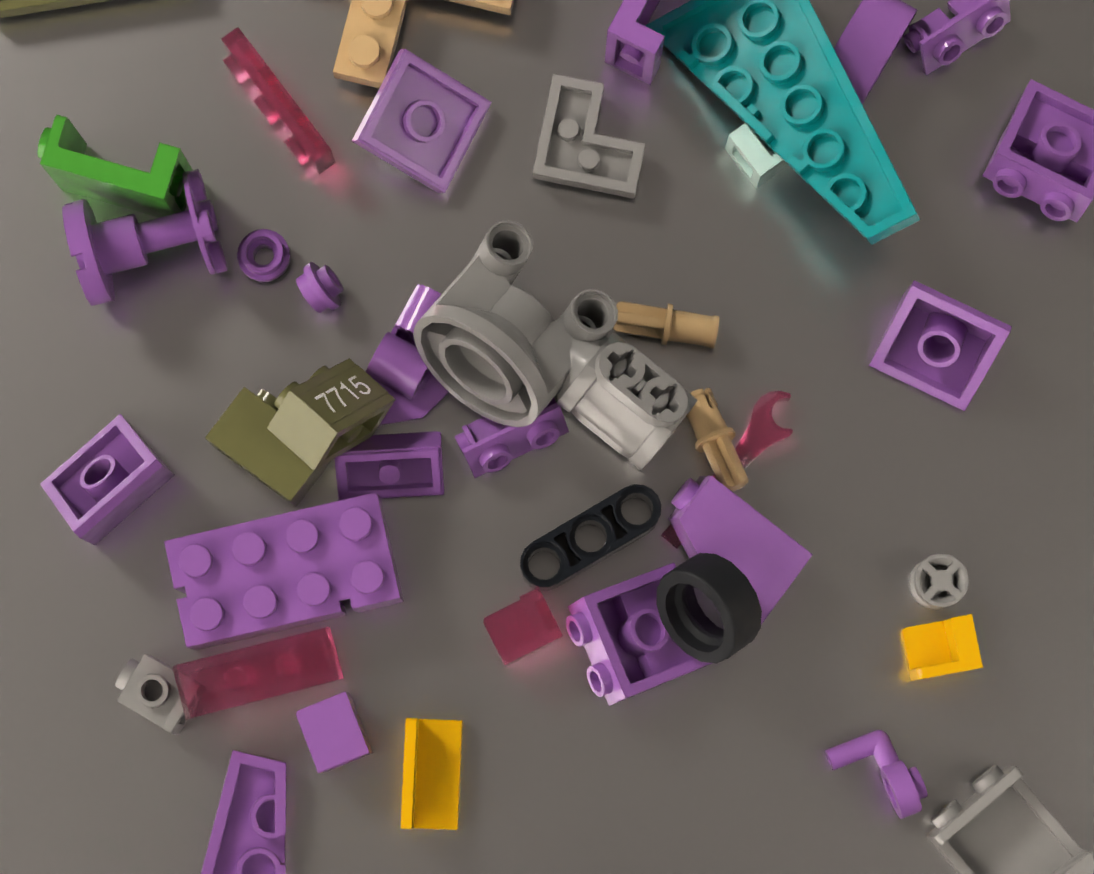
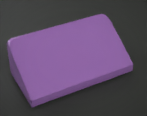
M441 432L373 435L336 457L335 469L338 501L377 492L380 498L444 495Z

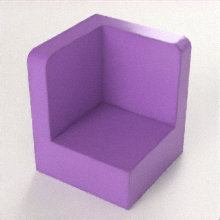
M342 692L297 711V720L318 773H325L373 753L349 692Z

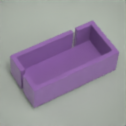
M377 492L164 541L173 587L187 595V597L176 599L186 647L193 650L205 649L347 616L345 605L340 602L350 599L352 609L357 613L404 602L382 501Z

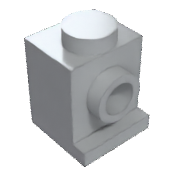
M144 654L140 662L133 658L130 659L121 671L115 684L117 688L122 690L117 702L160 726L170 734H179L206 690L205 686L148 654ZM157 680L162 685L163 693L158 700L150 701L145 696V687L149 682Z

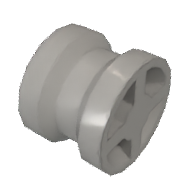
M941 553L929 556L918 563L912 570L909 578V588L913 598L921 606L932 610H940L955 605L963 599L969 585L967 569L962 562L952 555ZM926 574H928L931 577V586L929 585V577Z

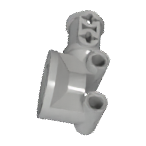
M505 220L495 223L488 230L472 260L416 323L414 327V341L423 362L441 385L464 405L494 422L511 427H524L532 424L554 396L557 395L558 405L568 413L571 412L578 421L618 453L629 458L628 461L641 471L684 420L698 399L641 351L626 343L615 332L609 338L606 337L618 320V309L608 294L596 289L581 291L555 321L536 298L520 288L511 286L533 251V241L525 227L517 222Z

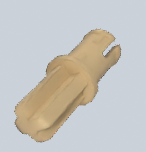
M620 301L616 305L618 320L613 330L618 333L661 339V345L665 346L667 341L707 346L711 349L715 347L719 316L674 310L673 304L668 303L667 308Z
M710 388L692 391L690 394L698 400L686 417L697 439L695 443L696 451L706 454L716 479L732 492L736 491L748 483L746 472L732 444L736 433L733 428L727 427Z

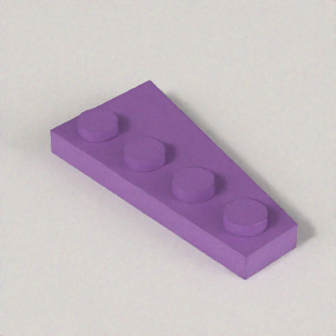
M232 750L201 874H286V763Z

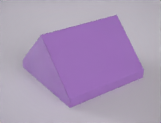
M914 280L902 295L869 366L965 411L1010 334L1012 326Z
M119 414L40 485L73 532L80 539L96 545L175 474L127 420Z

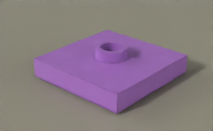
M404 48L399 50L352 142L437 193H445L492 102Z

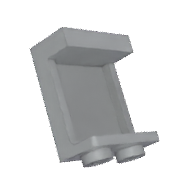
M994 765L985 771L972 784L977 792L962 805L953 800L943 807L931 819V822L936 827L926 835L958 874H1094L1093 854L1089 851H1083L1021 779L1023 773L1017 766H1006L1001 770L998 765Z

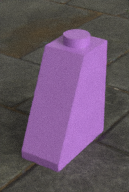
M699 476L696 481L689 478L673 497L671 504L676 509L668 519L689 559L699 553L717 554L731 561L746 575L757 593L762 610V625L813 554L713 476Z

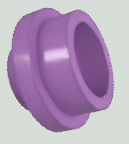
M259 229L243 238L238 247L237 259L240 268L249 278L259 282H269L279 278L287 270L290 263V249L285 239L277 232L269 229ZM264 248L272 250L274 257L269 264L260 265L255 262V256L259 250Z
M313 262L304 266V273L296 278V283L309 305L318 313L323 312L327 308L335 310L341 306L339 294L344 289L334 271L327 265L320 268Z

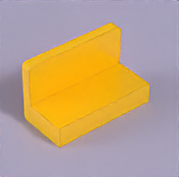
M406 718L401 829L458 830L462 720Z

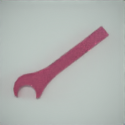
M783 391L769 392L760 397L754 405L749 425L742 439L735 447L744 470L763 451L776 443L788 439L792 434V429L778 426L772 417L773 406L781 401H789L791 398L790 393ZM670 524L661 536L678 549L681 542Z

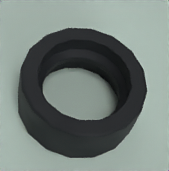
M699 553L665 574L657 587L656 605L662 624L672 640L686 654L701 662L717 664L730 658L751 643L761 629L762 610L757 593L745 574L731 561L717 554ZM694 587L701 590L713 602L720 613L724 629L716 626L705 615L698 604Z

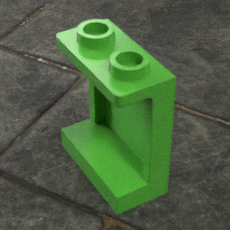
M56 115L52 128L46 127L43 130L37 150L38 158L41 159L40 165L61 190L158 218L185 211L187 199L183 184V173L193 169L180 148L159 142L150 173L85 155L87 143L68 117Z

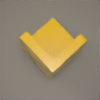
M972 614L906 627L901 630L910 681L983 668Z

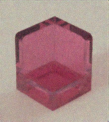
M539 587L520 596L519 601L485 617L483 620L505 667L563 639V635Z

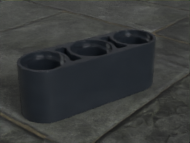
M633 484L627 486L536 539L524 549L521 555L520 570L524 581L538 591L556 589L646 536L655 528L661 515V502L658 495L645 485ZM631 498L645 500L650 506L651 518L646 523L640 525L631 524L622 515V504ZM585 525H595L604 532L606 542L600 550L586 552L575 541L577 530ZM542 551L554 554L560 563L558 573L553 578L547 580L534 577L529 570L531 558L536 553Z

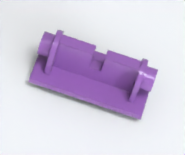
M950 0L947 2L948 9L955 17L949 19L938 8L916 23L911 24L909 32L903 36L904 42L912 53L921 50L923 73L927 76L942 65H949L956 61L965 50L982 39L990 38L999 33L1005 24L1011 21L1009 0Z
M553 398L536 420L528 426H502L500 423L482 417L468 425L462 426L463 432L454 437L467 460L474 478H477L485 473H493L505 468L511 460L531 450L543 449L552 445L560 436L568 433L569 430L561 407Z

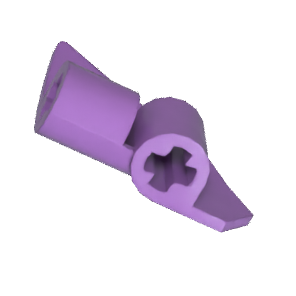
M418 284L415 287L391 333L387 332L366 370L367 374L396 399L380 425L424 418L449 393L425 365L414 341V327L416 323L441 296V293L424 285Z

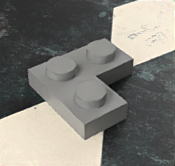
M553 74L532 173L533 179L635 199L645 143L595 134L604 92V83Z

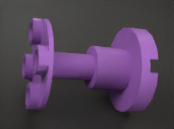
M199 169L183 173V184L189 210L138 223L135 214H129L97 223L92 208L86 199L64 204L62 215L71 257L76 256L80 268L76 270L85 297L91 306L115 301L112 274L148 265V253L198 241L205 264L211 275L228 271L221 243L216 241L214 231L219 230L212 202L211 200L201 202L207 199Z

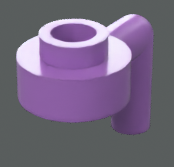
M876 730L825 750L832 770L874 755L880 768L884 787L899 818L903 819L922 811L920 800L928 797L924 781L915 766L907 769L903 761L899 760L886 732Z

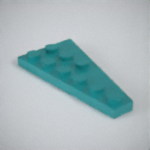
M690 0L645 25L664 35V46L871 245L920 221L810 0Z

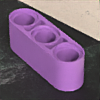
M862 0L834 47L862 105L918 11L901 0Z

